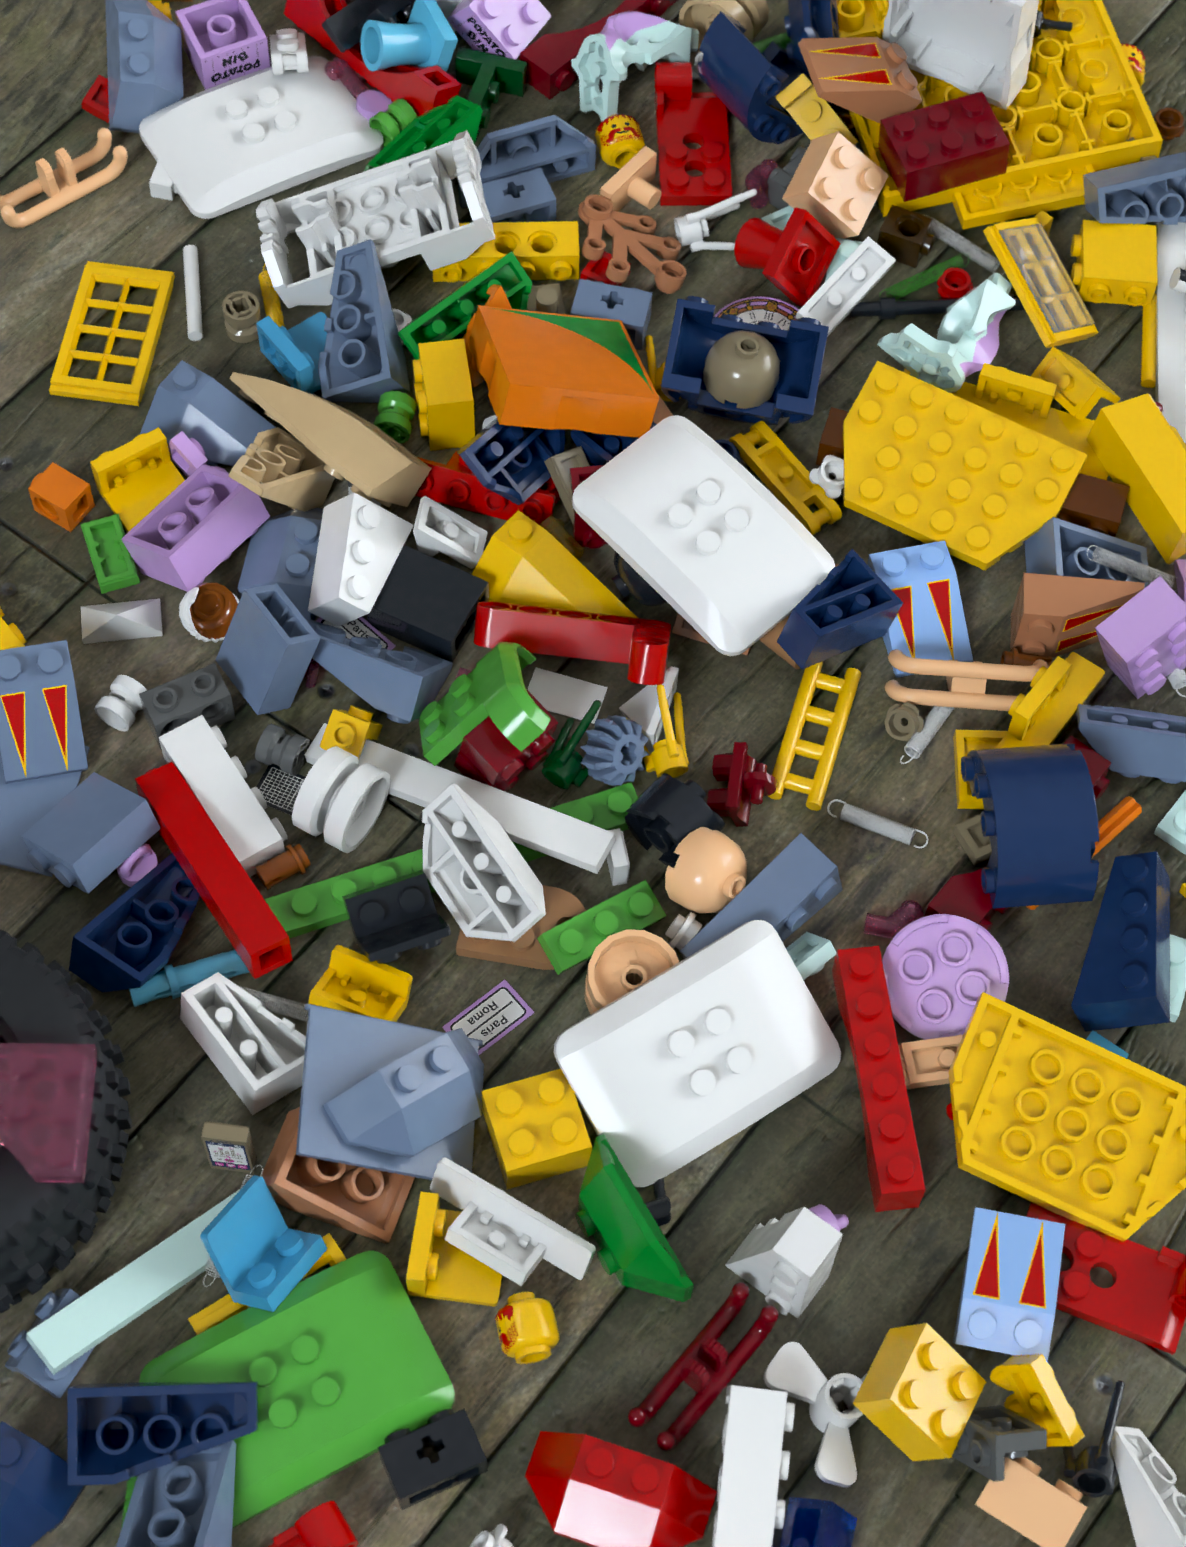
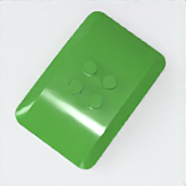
M378 1251L359 1253L299 1282L274 1312L250 1307L185 1341L145 1365L139 1383L257 1382L258 1431L234 1439L236 1443L232 1529L378 1452V1447L385 1444V1438L390 1434L405 1428H409L413 1432L428 1425L427 1420L431 1416L443 1410L451 1409L455 1399L452 1382L389 1259Z

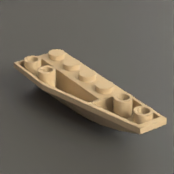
M233 372L229 378L240 388L239 394L261 406L268 417L280 423L307 449L326 464L323 469L339 480H348L353 484L350 490L369 501L374 498L387 507H390L392 503L408 507L432 469L377 426L352 411L322 397L268 379Z

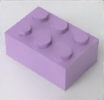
M202 464L122 537L121 540L142 574L188 592L202 584L205 577L220 563L226 561L232 552L248 537L254 535L258 528L270 517L260 496L228 477L229 473Z
M1161 576L1095 627L1108 667L1137 699L1145 693L1151 695L1158 691L1167 680L1165 677L1175 669L1179 668V670L1186 668V603Z

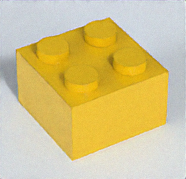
M464 339L419 343V359L412 360L415 381V401L419 409L421 437L428 436L430 451L461 448L475 437L474 398Z
M561 1068L481 1091L482 1111L507 1190L587 1167L592 1152V1144L575 1093Z
M928 1323L890 1328L852 1404L912 1461L951 1458L986 1380Z

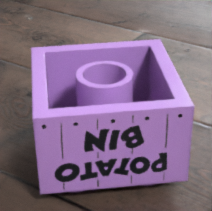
M209 0L175 11L177 26L181 28L182 46L205 90L271 67L267 37L247 0Z
M462 0L447 20L473 50L516 60L520 52L527 47L552 15L539 0Z

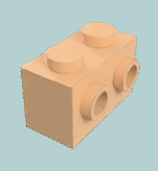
M1004 1457V1481L994 1482L989 1479L975 1505L1040 1547H1066L1087 1510V1506L1080 1503L1083 1493L1058 1479L1055 1486L1038 1476L1042 1468L1026 1457L1014 1458L1013 1460Z

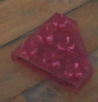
M0 1043V1143L22 1164L36 1182L84 1183L97 1061L95 1044Z

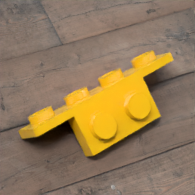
M1071 652L1065 660L1057 656L1049 668L1042 666L1030 683V687H1032L1030 692L1026 696L1020 693L1012 703L1008 714L1012 716L1008 732L994 749L1051 745L1077 712L1078 704H1083L1103 679L1105 671L1075 652Z

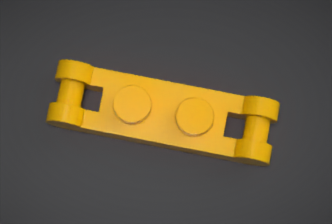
M761 420L752 425L750 431L744 435L738 433L729 438V441L739 451L740 458L747 463L776 498L812 535L818 533L821 530V526L825 523L833 524L842 518L841 509L836 501L828 498L821 486L810 481V472L764 421ZM757 444L761 446L758 449L754 447ZM813 503L819 508L814 513L808 508Z

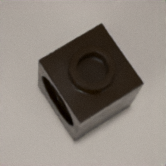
M892 205L879 230L877 244L896 259V262L916 268L922 255L928 256L935 240V235L930 234L933 218Z

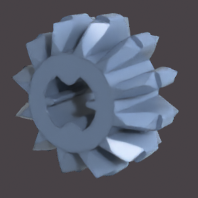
M608 715L606 719H596L595 728L586 730L588 736L587 744L580 746L586 752L581 763L588 768V775L592 776L595 780L612 786H621L624 782H634L635 771L644 770L641 762L643 757L649 755L644 750V746L649 738L641 733L642 726L635 721L618 715Z

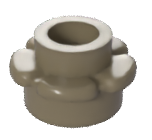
M908 702L903 705L896 703L891 706L885 719L887 733L892 738L901 741H909L916 732L920 733L924 728V719L922 716H919V709ZM903 718L908 720L907 725L902 723Z

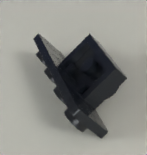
M355 0L322 23V27L340 52L344 53L360 42L362 28L368 20L397 23L396 17L398 16L400 21H402L411 14L415 0Z

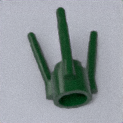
M595 700L567 745L564 746L574 724L572 717L567 718L550 755L542 764V774L553 785L561 789H568L573 783L576 787H580L589 776L588 768L582 769V756L574 749L601 706V701Z

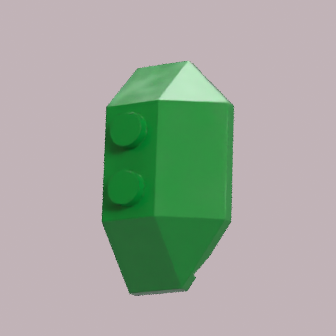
M458 95L448 100V104L437 106L415 118L366 164L364 171L451 142L456 134L468 131L475 144L483 111L481 106Z
M512 251L465 282L398 332V335L415 360L419 359V343L456 340L464 337L467 332V325L474 313L477 312L478 305L485 306L490 297L486 292L493 284L502 286L512 309L527 310L528 296L531 293L533 282Z
M604 1133L597 1136L579 1193V1212L575 1213L579 1227L587 1238L592 1235L594 1236L601 1248L597 1251V1255L604 1270L609 1276L615 1273L621 1285L685 1302L691 1298L693 1282L679 1262Z

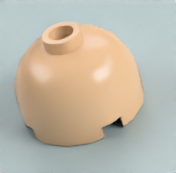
M700 827L690 832L678 844L674 853L678 854L679 858L674 868L668 865L665 874V889L669 899L696 913L720 912L745 888L747 861L740 846L725 834L707 827Z

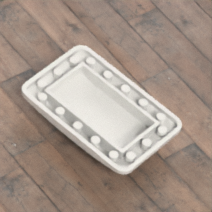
M320 56L307 57L309 72L298 73V69L284 70V74L273 75L272 67H268L199 92L163 108L141 121L139 126L141 139L155 160L160 161L172 179L174 188L191 213L199 218H214L372 157L382 150L383 135L381 131L372 129L369 125V120L359 113L356 108L357 98L327 59Z
M675 415L663 419L580 483L573 493L572 505L576 513L708 643L723 655L736 656L745 652L786 618L817 584L820 585L826 579L829 572L835 567L834 560L826 549L764 485L710 436L682 416Z
M752 920L744 923L564 1030L554 1043L556 1061L598 1136L604 1133L635 1187H646L654 1184L657 1180L666 1177L744 1130L831 1074L838 1067L841 1060L839 1044L777 931L764 920Z

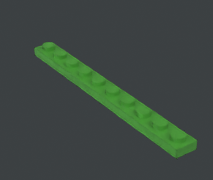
M632 782L549 809L605 830L620 828L621 831L629 829L625 822V816L628 814L626 811L638 799ZM513 842L526 862L547 856L544 853ZM423 849L264 900L290 939L349 920L342 896L423 870ZM427 879L431 893L435 892V889Z

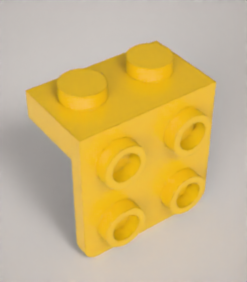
M159 427L148 433L136 436L132 441L112 451L104 452L97 459L90 462L97 490L113 513L119 514L122 526L127 533L185 481L171 461L167 439Z

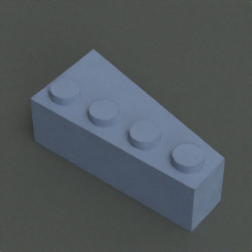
M800 833L680 950L683 958L691 956L752 920H764L771 924L783 942L843 890L838 867Z

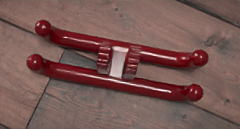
M738 1282L733 1286L730 1295L715 1315L639 1406L632 1408L628 1413L629 1423L635 1428H640L654 1417L682 1382H685L697 1392L670 1427L658 1435L657 1445L664 1452L673 1450L687 1436L763 1343L777 1322L779 1313L776 1307L767 1305L762 1308L755 1323L728 1355L725 1348L717 1340L745 1305L750 1295V1289L746 1283Z

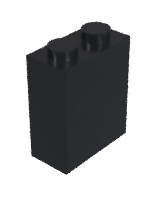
M404 545L370 613L367 614L368 623L381 632L453 663L475 627L477 603L489 601V582Z

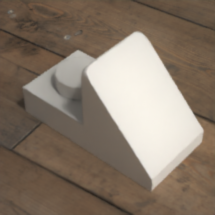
M426 496L420 500L413 528L418 551L430 557L442 552L470 569L475 568L483 554L488 532Z

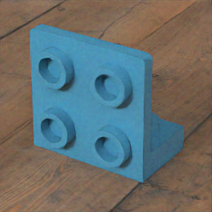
M318 312L289 330L284 326L278 327L270 316L256 323L260 351L292 388L311 394L321 389L318 361L320 352H324L327 332L324 331L325 320L328 318L323 312Z
M253 1175L200 1235L233 1302L270 1312L276 1310L327 1250L321 1235L287 1227L264 1178Z

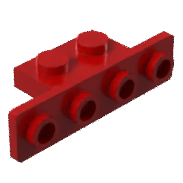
M458 451L454 453L446 465L419 458L432 469L415 496L421 498L426 496L436 502L507 521L519 510L545 530L550 528L556 499L554 493L537 489L527 500L517 505L484 487L458 455Z

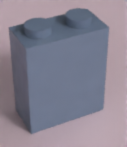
M278 584L244 589L216 657V662L257 715L288 709L291 707L320 641V637Z
M93 772L21 837L29 850L26 856L38 871L44 873L47 870L54 874L64 886L70 887L73 885L89 894L161 828L145 798Z

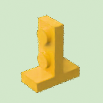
M802 73L775 96L810 140L839 132L854 146L858 143L857 139L828 102L817 96L813 82L806 74Z

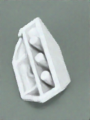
M452 783L422 810V823H425L423 834V871L466 937L515 942L546 915L543 885L500 823L459 786Z

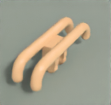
M100 128L97 133L98 141L96 145L71 160L69 153L63 147L56 150L57 168L52 170L51 165L45 158L37 160L35 165L39 178L6 195H0V214L5 224L13 228H24L112 182L125 169L127 164L126 148L121 145L114 147L112 162L103 170L80 182H77L76 174L97 164L109 152L112 145V134L108 128ZM42 192H45L49 197L21 213H15L13 208Z
M895 649L888 655V660L894 668L910 674L946 676L949 691L907 688L901 686L894 679L886 682L885 691L890 698L901 703L908 702L913 705L1009 711L1017 696L985 694L987 679L1031 682L1042 666L1049 667L1047 662L1042 659L1036 660L1031 666L977 661L964 662L958 660L912 658L904 655L902 651Z

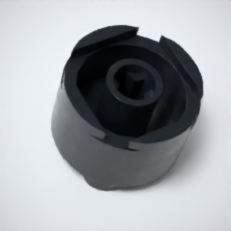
M667 773L659 776L626 811L628 814L625 816V822L636 840L647 851L652 845L661 851L663 855L658 860L672 868L675 867L676 861L679 858V855L674 853V851L690 832L700 827H707L720 832L725 827L723 819L712 811L703 800L706 794L702 787L690 779L683 783Z

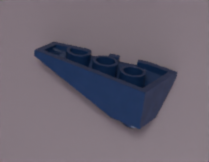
M173 853L73 936L69 971L103 993L140 988L168 963L201 897Z
M257 1382L79 1384L67 1388V1486L117 1484L258 1431Z
M2 1421L0 1423V1547H31L48 1531L51 1533L64 1522L86 1485L67 1486V1462L41 1443Z

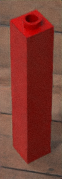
M170 762L159 768L151 769L144 775L135 778L138 795L147 800L161 828L158 832L253 978L257 979L293 961L288 934L174 763Z

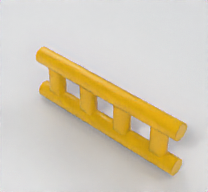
M823 662L814 664L804 670L772 772V776L777 780V788L774 794L768 795L771 799L780 800L785 788L807 794L806 807L814 811H819L822 808L861 678V671L856 668H847L844 679L820 673ZM815 688L839 694L834 712L810 706ZM805 721L829 727L824 745L800 739ZM795 754L818 760L813 779L790 773Z

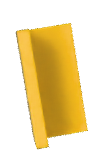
M1055 347L1051 348L1030 376L1057 384L1053 398L1070 414L1081 421L1086 418L1101 397L1114 404L1118 403L1121 399L1079 360Z

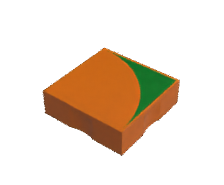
M478 305L469 348L479 373L488 385V397L499 425L550 430L571 429L595 434L640 438L650 430L659 397L622 321Z

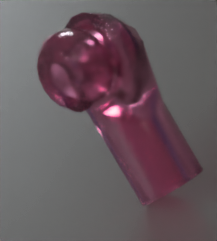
M334 58L333 61L326 63L324 70L330 80L336 81L340 79L356 100L360 93L369 91L345 59Z
M772 159L763 160L761 165L756 166L746 176V190H757V194L749 198L751 206L755 209L763 208L768 203L765 191L769 187L767 181L772 171L778 167V164Z
M906 900L888 917L867 913L863 933L893 939L905 926L924 917V912L917 901Z

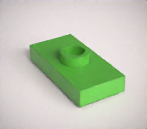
M119 514L80 524L101 593L139 584L140 581L133 558L121 540L125 533Z

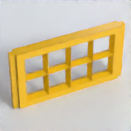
M88 261L84 267L50 380V395L139 406L173 290L174 272ZM95 283L123 286L118 302L91 299ZM129 288L157 290L153 306L125 303ZM88 307L115 311L111 328L83 324ZM122 312L150 315L146 331L118 329ZM80 333L108 336L103 354L76 350ZM115 337L143 341L138 358L110 355ZM72 360L100 362L96 379L68 376ZM107 364L135 367L131 384L103 381Z

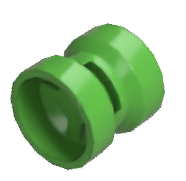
M398 98L388 105L386 112L380 111L371 117L369 125L372 129L381 131L383 146L385 147L417 118V115L408 102Z
M399 391L383 393L378 402L377 410L379 415L376 416L374 425L399 444L407 442L412 429L410 421L414 418L417 406L415 400L406 393Z

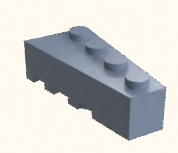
M1186 152L1083 174L1085 209L1099 223L1145 224L1146 222H1162L1164 225H1177L1178 222L1186 223Z

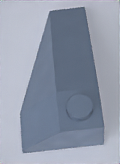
M306 619L320 637L312 659L373 708L387 713V718L394 722L407 724L420 718L424 708L435 700L452 669V662L407 646H404L403 652L385 649L380 644L381 639L370 636L368 638H345L347 633L341 628Z

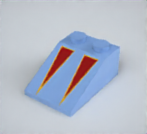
M945 540L869 554L867 565L903 602L886 635L882 636L888 655L892 650L898 649L904 655L912 658L973 662L957 575ZM893 667L896 678L915 675L902 672Z
M975 1207L953 1343L1015 1356L1043 1354L1048 1362L1065 1224Z

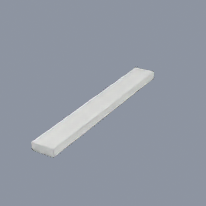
M1154 222L1157 237L1158 284L1155 290L1156 401L1162 404V414L1169 425L1176 428L1186 443L1185 293L1172 290L1169 287L1173 271L1176 268L1186 270V223L1178 222L1177 225H1164L1162 222Z
M326 723L322 725L304 754L306 761L313 765L326 751L320 747L327 726ZM366 739L358 760L359 766L368 762L390 774L391 783L388 794L425 808L452 783L456 784L500 823L511 841L595 874H598L616 841L615 833L442 767L434 766L431 763Z

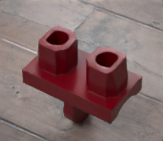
M734 742L733 753L714 755L712 765L713 776L716 781L729 782L728 788L710 789L707 798V805L719 816L731 817L736 827L748 826L751 803L756 805L762 804L763 796L774 794L777 788V780L774 776L767 773V765L757 763L753 757L747 754L748 745L746 742Z

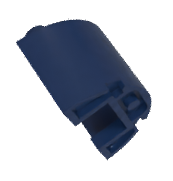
M720 11L708 28L699 49L703 53V58L701 62L697 63L703 82L757 140L765 143L781 144L804 133L788 111L775 98L777 94L800 76L797 65H791L789 62L787 49L772 41L761 53L744 35L746 29L741 23ZM827 101L832 109H834L837 106L836 104Z
M688 296L685 299H677L661 390L666 397L674 402H679L681 397L689 401L688 409L713 417L755 424L762 420L767 425H778L779 418L790 417L789 423L797 424L805 422L813 416L829 330L828 326L821 325V322L816 319L802 317L798 321L791 320L787 331L780 329L779 325L772 322L762 321L755 325L745 323L742 318L735 315L725 314L721 315L720 318L713 317L715 305L708 304V301L701 297ZM740 330L755 332L765 337L775 348L780 360L779 381L770 400L758 407L747 409L736 408L737 403L725 400L724 404L717 401L707 391L703 381L706 356L715 341L730 332Z
M1075 744L972 750L968 753L967 757H962V779L964 782L969 781L972 797L976 796L977 799H982L984 811L981 812V830L984 837L989 836L992 853L987 868H982L981 884L984 894L990 893L992 909L1092 901L1096 891L1099 870L1098 860H1091L1096 849L1095 842H1099L1098 817L1089 769L1082 752L1075 750Z

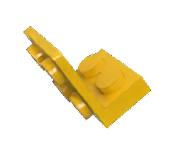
M420 1192L406 1275L408 1295L492 1307L497 1306L502 1274L445 1241L448 1228L460 1215L461 1211L440 1209L439 1194Z

